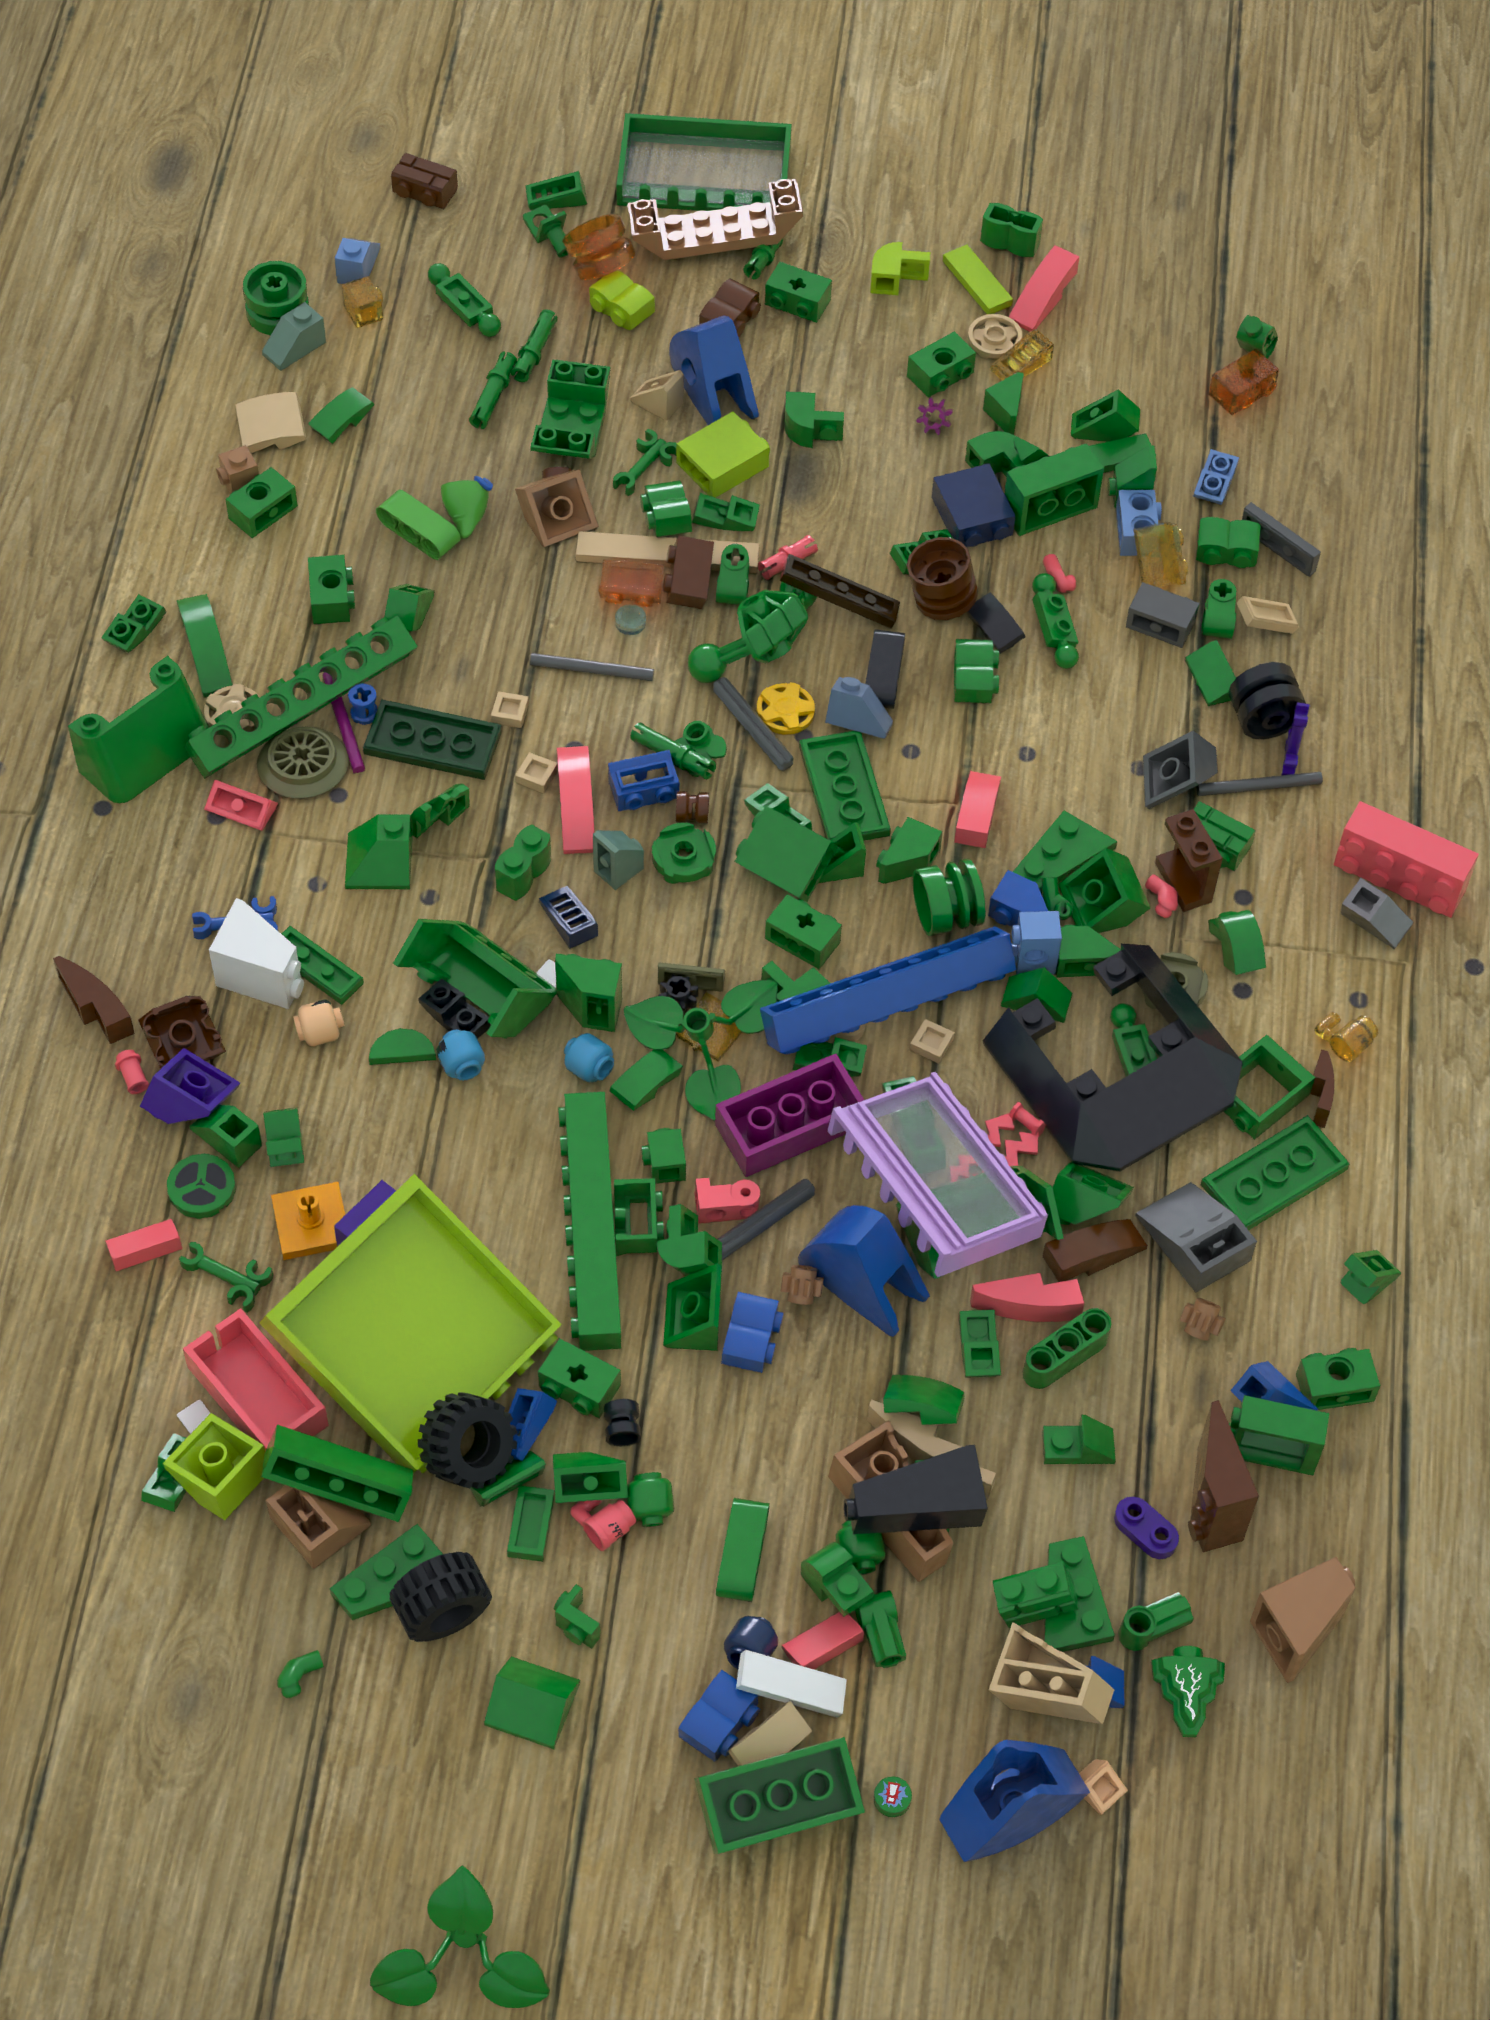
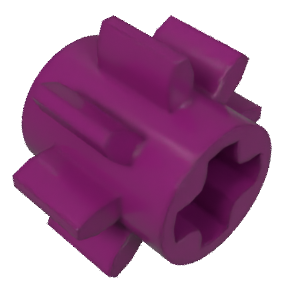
M930 397L928 400L929 406L919 405L918 409L923 412V416L918 417L916 422H923L925 424L924 433H927L929 429H935L936 434L940 435V427L942 425L950 427L951 422L946 419V416L951 415L953 409H945L943 406L945 399L941 400L940 403H934L933 398ZM936 409L940 412L939 418L942 420L936 419L935 422H931L929 420L931 415L928 411L933 413Z

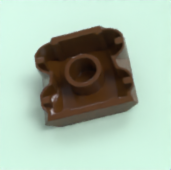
M201 996L179 998L151 1009L138 1019L160 1069L183 1048L204 1061L216 1058L226 1052L220 1034L209 1016L207 1003Z

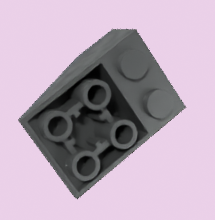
M1192 1182L1135 1214L1195 1293L1252 1260L1257 1240L1237 1215Z

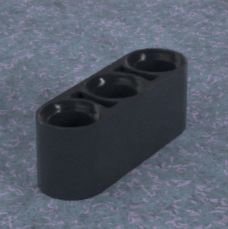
M875 629L865 684L871 687L884 708L894 709L905 633Z

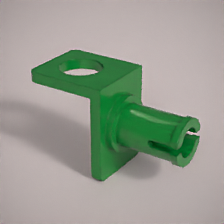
M543 205L523 214V220L537 243L549 239L559 258L569 255L574 250V246L563 231L567 216L565 211L553 215L548 206ZM536 216L546 217V219L540 221L539 228L534 225L533 219Z

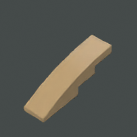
M871 1399L867 1421L876 1429L889 1420L895 1430L894 1436L899 1446H903L908 1457L913 1461L925 1460L962 1447L936 1437L938 1424L921 1425V1417L907 1412L884 1413V1404ZM980 1467L985 1497L989 1500L996 1473Z

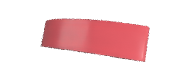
M588 746L557 748L563 853H593V833L595 832Z

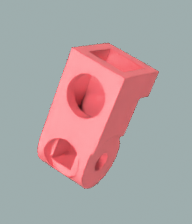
M709 1178L696 1179L694 1196L698 1224L748 1218L758 1211L760 1200L759 1186L755 1182L746 1179L739 1180L733 1185L710 1186Z

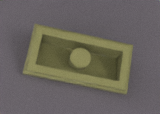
M658 963L659 985L661 982L667 983L672 975L684 978L688 976L691 986H698V989L723 991L724 969Z

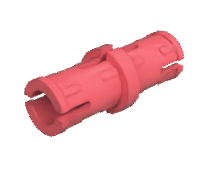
M806 535L791 546L785 545L779 548L777 554L758 563V570L761 571L770 566L771 569L761 575L766 580L771 579V577L783 570L785 560L789 554L801 559L815 554L818 551L817 544L805 548L806 545L815 540L810 535Z

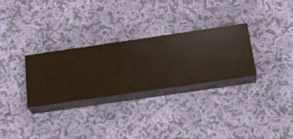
M789 554L786 558L780 578L781 582L892 629L896 622L900 601Z

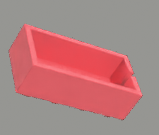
M1360 801L1344 828L1334 866L1341 868L1346 873L1368 880L1375 886L1397 893L1406 900H1412L1428 907L1435 913L1452 918L1467 890L1479 854Z
M241 1308L215 1326L221 1349L217 1351L213 1334L210 1331H207L183 1348L187 1367L238 1429L263 1444L265 1450L277 1425L313 1437L329 1426L325 1406Z

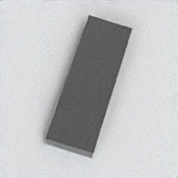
M1252 502L1244 508L1242 520L1261 524L1259 542L1310 577L1316 572L1321 551Z

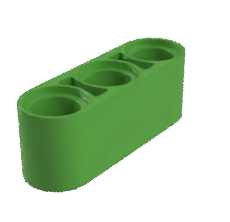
M403 490L396 491L376 508V514L382 524L435 560L440 559L461 540L460 533L452 523Z

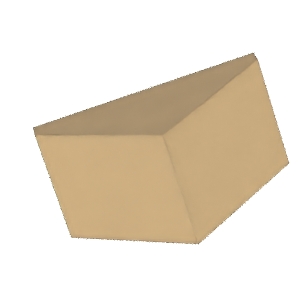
M681 370L646 380L630 397L632 403L667 421L683 404L684 374Z

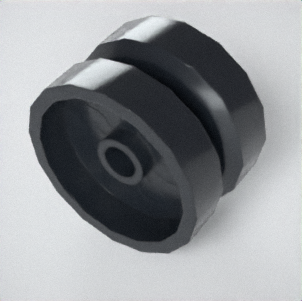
M1279 662L1259 664L1246 670L1236 677L1230 685L1228 692L1244 734L1252 739L1264 740L1287 733L1292 728L1297 702L1306 704L1292 668L1285 663Z

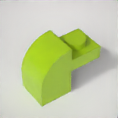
M892 242L879 248L873 256L870 293L899 295L900 279L928 281L931 252L902 250L903 242Z

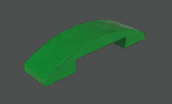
M207 594L176 600L195 663L203 698L208 697L221 688L232 686L225 652Z

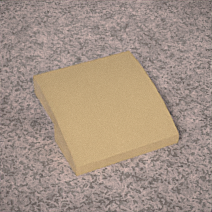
M296 392L267 394L235 404L242 446L246 445L251 454L273 444H276L279 450H283L307 439L299 396Z

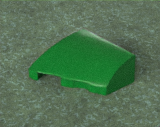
M455 784L440 795L416 808L410 815L412 835L418 838L438 819L449 826L470 807L469 788L464 784Z

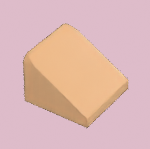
M1095 1759L1079 1773L1090 1791L1084 1799L1100 1815L1128 1791L1106 1760Z

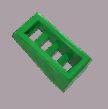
M579 171L525 185L530 210L543 205H547L551 209L588 204L585 185ZM536 193H541L542 197L537 198Z

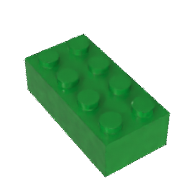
M845 1737L694 1778L714 1854L724 1853L865 1813Z

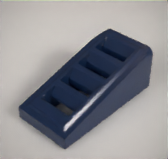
M568 886L539 898V903L569 949L598 936L597 922ZM564 897L566 898L565 901H562V902H560V903H558V904H556V905H554V906L551 904V903H553V902H555V901H558V900H560V899H562V898H564ZM569 905L571 906V908L563 912H558V910L562 908H565ZM574 913L576 914V916H574V917H572V918H570V919L564 920V918H566V917H568V916H570V915H572V914H574ZM581 921V924L572 928L570 927L571 925Z

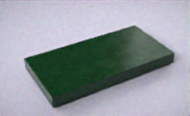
M381 699L364 743L363 753L364 755L485 780L502 733V725Z

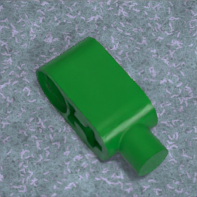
M1250 315L1244 318L1236 336L1240 348L1265 360L1273 353L1278 341L1275 327L1261 321L1258 317Z

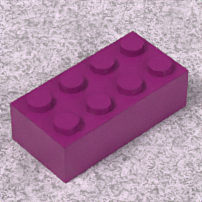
M833 1054L716 1104L715 1126L744 1176L748 1177L846 1135V1131L832 1136L829 1134L828 1127L832 1110L839 1106L844 1108L861 1102L864 1098L837 1054Z

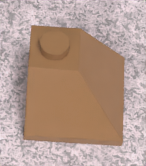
M580 469L543 478L515 489L524 518L542 547L578 535L579 531L586 532L599 527Z

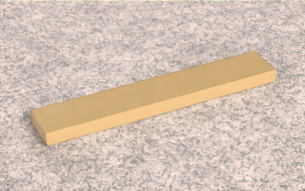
M579 531L576 561L671 568V564L666 563L669 545L674 546L677 538ZM707 540L714 542L711 563L712 571H720L721 555L726 546L737 543L744 546L748 551L749 573H757L759 543ZM734 556L733 561H731L733 566H737L738 561H740L739 556Z

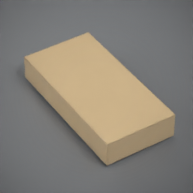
M1242 596L1237 602L1244 621L1249 627L1293 634L1299 628L1289 604Z

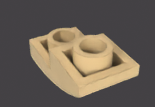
M789 1701L782 1704L762 1724L752 1728L728 1750V1753L738 1766L791 1751L812 1732V1729L792 1702Z

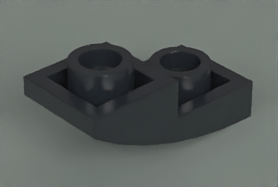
M991 592L977 600L967 612L969 618L983 631L986 640H993V647L999 650L1000 654L1012 648L1026 637L1013 617Z
M440 979L418 998L419 1003L448 1031L456 1029L470 1031L478 1039L491 1026L488 1022V1016L467 1003L465 994L443 979Z

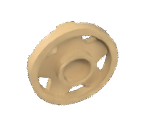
M987 314L972 322L968 331V342L971 348L982 358L998 359L1012 357L1021 346L1022 330L1016 321L1007 316ZM999 322L1008 325V327L1001 326ZM985 323L984 329H976L978 326ZM1017 338V341L1013 344L1011 341Z
M233 684L210 694L204 707V716L208 726L211 727L216 724L214 719L225 711L231 710L234 713L243 708L241 703L247 699L245 695L250 697L257 693L250 688L244 687L242 684ZM212 709V710H214V711H216V712H215V714L210 718V710ZM248 719L240 720V725L245 731L252 732L255 729L252 721L249 723Z

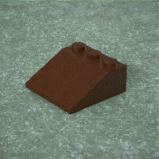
M1219 1400L1211 1403L1197 1449L1191 1516L1188 1521L1190 1535L1194 1542H1199L1203 1552L1242 1542L1259 1498Z

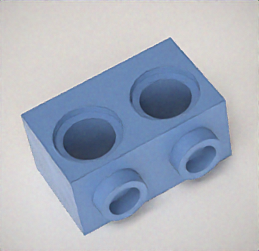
M1119 490L1116 504V519L1120 556H1156L1158 543H1163L1164 527L1163 525H1158V520H1161V502H1156L1155 490Z

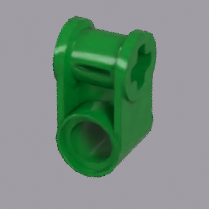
M730 544L722 552L720 574L717 579L716 603L740 605L741 602L748 598L749 555L746 548L740 544ZM734 556H739L740 558L737 566H733L731 563Z
M1217 579L1211 583L1204 606L1201 635L1226 639L1233 638L1236 623L1235 605L1237 591L1231 581Z

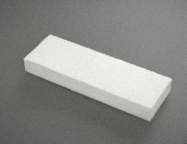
M745 1650L740 1655L736 1689L784 1703L791 1701L794 1706L838 1718L843 1714L847 1679Z

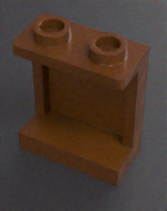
M1194 809L1166 818L1165 826L1174 839L1175 846L1174 850L1156 856L1155 864L1165 882L1177 891L1178 904L1183 912L1212 903L1223 859Z

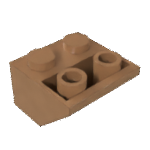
M287 1485L266 1499L270 1519L313 1569L372 1526L360 1509Z

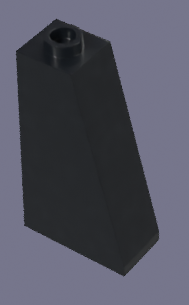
M967 1445L853 1484L849 1499H844L843 1505L844 1517L846 1521H851L853 1535L981 1527L988 1507L975 1445Z

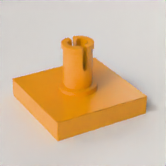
M339 1182L271 1195L283 1260L333 1251L337 1248L334 1225L345 1216Z

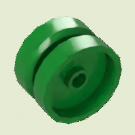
M284 261L264 262L249 270L243 279L246 316L250 325L260 333L271 336L283 315L304 302L309 305L306 278L302 270L294 264Z

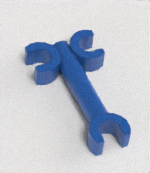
M270 896V904L264 908L258 905L257 898H253L251 901L252 909L279 932L278 925L274 922V915L277 912L275 897ZM204 912L193 913V923L204 924L202 927L193 928L194 938L205 939L211 935L212 931L220 930L226 917L210 918Z

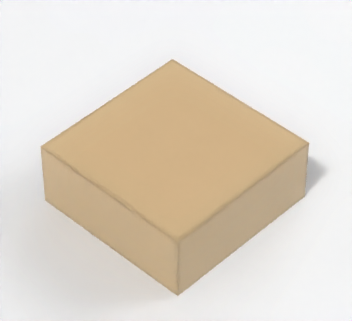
M498 691L491 713V722L522 728L529 705V696Z
M529 752L515 775V781L520 785L545 793L558 771V763Z
M925 1019L910 1043V1051L939 1064L953 1042L955 1032Z

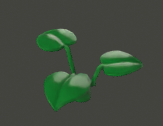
M758 980L747 982L731 989L721 1002V1009L729 1019L715 1016L714 1013L708 1014L702 1008H692L684 1015L678 1002L666 996H656L637 1004L624 1007V1016L633 1036L649 1049L664 1050L672 1047L676 1040V1032L683 1033L685 1029L692 1040L699 1042L708 1070H697L689 1077L685 1086V1094L689 1104L697 1112L715 1121L716 1104L741 1094V1081L732 1066L721 1065L716 1068L713 1066L706 1040L714 1032L713 1022L725 1025H732L735 1022L737 1028L746 1034L764 1031L760 1008L777 1002L778 986L775 981Z
M463 1865L433 1891L428 1901L427 1911L430 1919L437 1927L447 1931L446 1938L432 1960L425 1964L422 1954L415 1949L397 1950L384 1957L377 1964L370 1978V1986L373 1990L388 2000L405 2006L421 2005L430 2000L436 1992L437 1979L430 1971L437 1966L451 1942L454 1941L462 1948H469L475 1944L479 1945L483 1966L488 1970L480 1977L479 1987L491 2002L506 2008H523L544 2000L550 1993L542 1969L527 1954L519 1951H508L499 1954L493 1963L490 1961L486 1946L487 1936L483 1932L492 1923L493 1906L483 1886Z

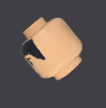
M326 999L300 1006L298 1015L293 1016L300 1042L305 1040L309 1046H317L337 1040L340 1034L339 1028L345 1026L340 1007L333 1009L331 1002Z

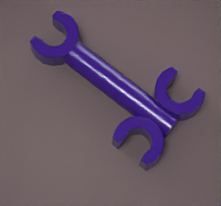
M1298 702L1296 704L1292 728L1288 731V738L1285 744L1282 775L1295 774L1298 764V752L1303 732L1308 722L1307 715L1310 704Z

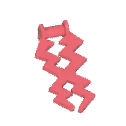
M1020 1102L1013 1106L1010 1113L985 1121L989 1141L994 1147H1001L999 1129L1014 1131L1013 1121L1018 1120L1031 1131V1133L1019 1132L1021 1141L1005 1140V1158L1009 1166H1018L1017 1153L1038 1154V1137L1043 1133L1046 1126L1044 1121H1039L1025 1110ZM957 1156L959 1167H949L951 1184L958 1182V1177L965 1180L969 1179V1167L979 1168L971 1156Z

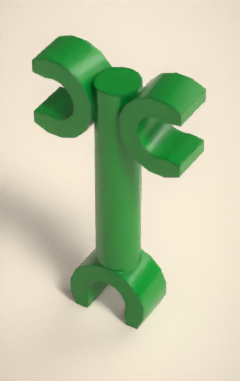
M647 429L645 431V439L648 442L639 438L636 440L637 450L645 454L628 472H620L614 476L613 488L617 489L619 485L627 484L625 495H632L635 492V481L659 456L660 462L663 465L669 467L672 465V456L669 454L676 456L677 443L666 442L661 438L658 439L655 431Z
M190 1242L189 1244L190 1252L197 1255L195 1258L187 1259L184 1256L179 1258L181 1267L187 1271H195L200 1268L234 1285L228 1291V1303L232 1305L238 1297H246L242 1305L243 1310L247 1313L254 1307V1296L258 1294L260 1288L268 1285L273 1279V1271L270 1267L261 1275L254 1274L258 1268L257 1261L254 1259L247 1264V1276L205 1256L203 1247L196 1242Z

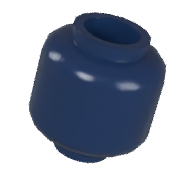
M755 1616L740 1618L724 1641V1651L727 1659L737 1670L739 1669L740 1655L743 1651L749 1650L771 1657L778 1646V1636L771 1623L765 1618Z

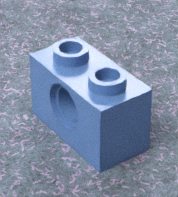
M1059 911L1019 912L1017 925H1012L1011 944L1017 969L1016 975L1045 967L1052 975H1055L1062 940Z

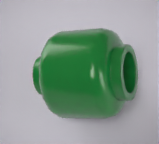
M659 1472L642 1473L633 1476V1481L627 1485L628 1498H626V1501L636 1520L642 1522V1527L663 1525V1518L670 1516L674 1512L671 1482L666 1478H662V1473Z
M851 1521L844 1522L842 1529L836 1533L835 1541L852 1556V1564L861 1575L874 1572L876 1565L885 1559L886 1552L882 1533L853 1535Z

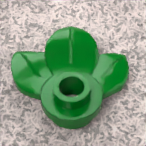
M702 721L689 723L684 729L683 736L675 740V742L683 746L690 745L696 750V753L709 760L726 756L727 745L725 740L715 735L712 728ZM686 769L691 776L699 777L698 774Z

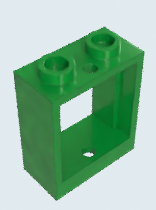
M1265 1035L1239 1056L1243 1062L1240 1079L1260 1065L1289 1093L1260 1117L1237 1096L1235 1097L1234 1106L1223 1111L1233 1120L1235 1126L1240 1131L1248 1133L1254 1140L1307 1098L1311 1093L1315 1077L1268 1035Z
M1244 1395L1240 1408H1233L1229 1426L1244 1461L1313 1476L1325 1446L1330 1413Z

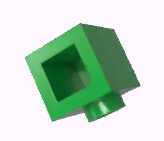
M660 1128L653 1132H647V1145L641 1146L643 1166H650L651 1178H655V1184L686 1181V1160L681 1128Z

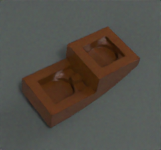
M1321 1050L1313 1074L1315 1080L1310 1094L1320 1097L1313 1122L1317 1126L1325 1128L1333 1102L1335 1080L1328 1051Z

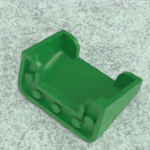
M168 655L156 663L149 673L151 683L157 689L109 723L102 716L91 713L81 716L68 725L78 772L114 803L120 804L132 800L189 759L190 756L184 748L189 740L188 734L202 725L206 729L209 728L181 668Z

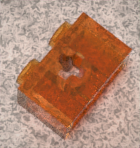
M1254 349L1212 374L1209 395L1227 412L1234 415L1242 409L1249 408L1253 402L1263 396L1266 397L1273 393L1277 386L1279 369L1257 349Z

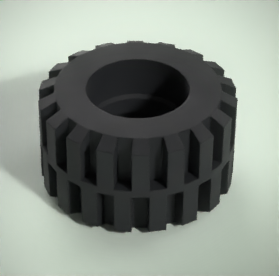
M458 1392V1395L452 1393L446 1395L445 1401L437 1400L433 1404L434 1411L428 1410L424 1417L427 1421L425 1425L420 1424L418 1431L423 1433L422 1439H418V1447L423 1449V1452L419 1455L422 1462L428 1463L426 1469L430 1473L435 1474V1477L470 1489L473 1487L479 1489L484 1488V1483L488 1485L495 1483L496 1475L503 1476L506 1473L505 1465L507 1463L511 1464L514 1456H511L512 1449H517V1441L513 1440V1435L517 1434L516 1426L510 1425L513 1418L510 1413L504 1412V1406L490 1399ZM473 1424L475 1432L473 1444L470 1450L462 1456L460 1449L462 1436L467 1428Z
M467 1552L447 1553L422 1562L398 1580L389 1594V1599L409 1639L415 1642L437 1640L460 1631L476 1620L492 1600L491 1592L475 1560Z

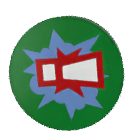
M891 1776L882 1779L877 1784L874 1791V1804L881 1814L887 1817H899L906 1813L910 1807L912 1791L905 1780Z

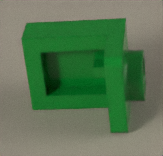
M576 1584L570 1592L564 1591L555 1603L556 1626L563 1630L564 1635L571 1642L577 1645L583 1643L592 1649L600 1639V1623L578 1610L583 1602V1588Z

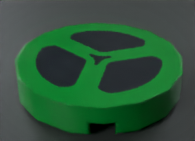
M205 1153L191 1155L179 1161L170 1171L167 1179L169 1200L180 1213L187 1217L197 1219L213 1217L220 1213L219 1210L225 1206L228 1207L233 1201L236 1192L234 1172L229 1164L218 1156Z

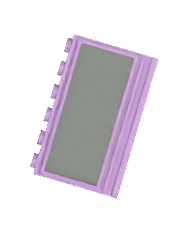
M936 1072L931 1073L930 1077L850 1106L833 1108L828 1127L829 1134L832 1136L846 1131L843 1143L844 1150L848 1155L855 1153L857 1147L864 1155L861 1168L863 1176L866 1179L871 1178L875 1175L876 1171L883 1180L880 1189L881 1200L887 1203L892 1201L895 1196L900 1202L901 1208L898 1215L900 1225L905 1228L910 1226L913 1220L919 1227L918 1249L921 1252H926L930 1250L932 1245L939 1254L934 1271L937 1277L1041 1237L1048 1217L1044 1206L1034 1198L1027 1189L1023 1179L1015 1174L1008 1165L1005 1156L997 1151L989 1141L986 1132L978 1127L971 1118L967 1108L960 1104L952 1094L949 1085L944 1083Z

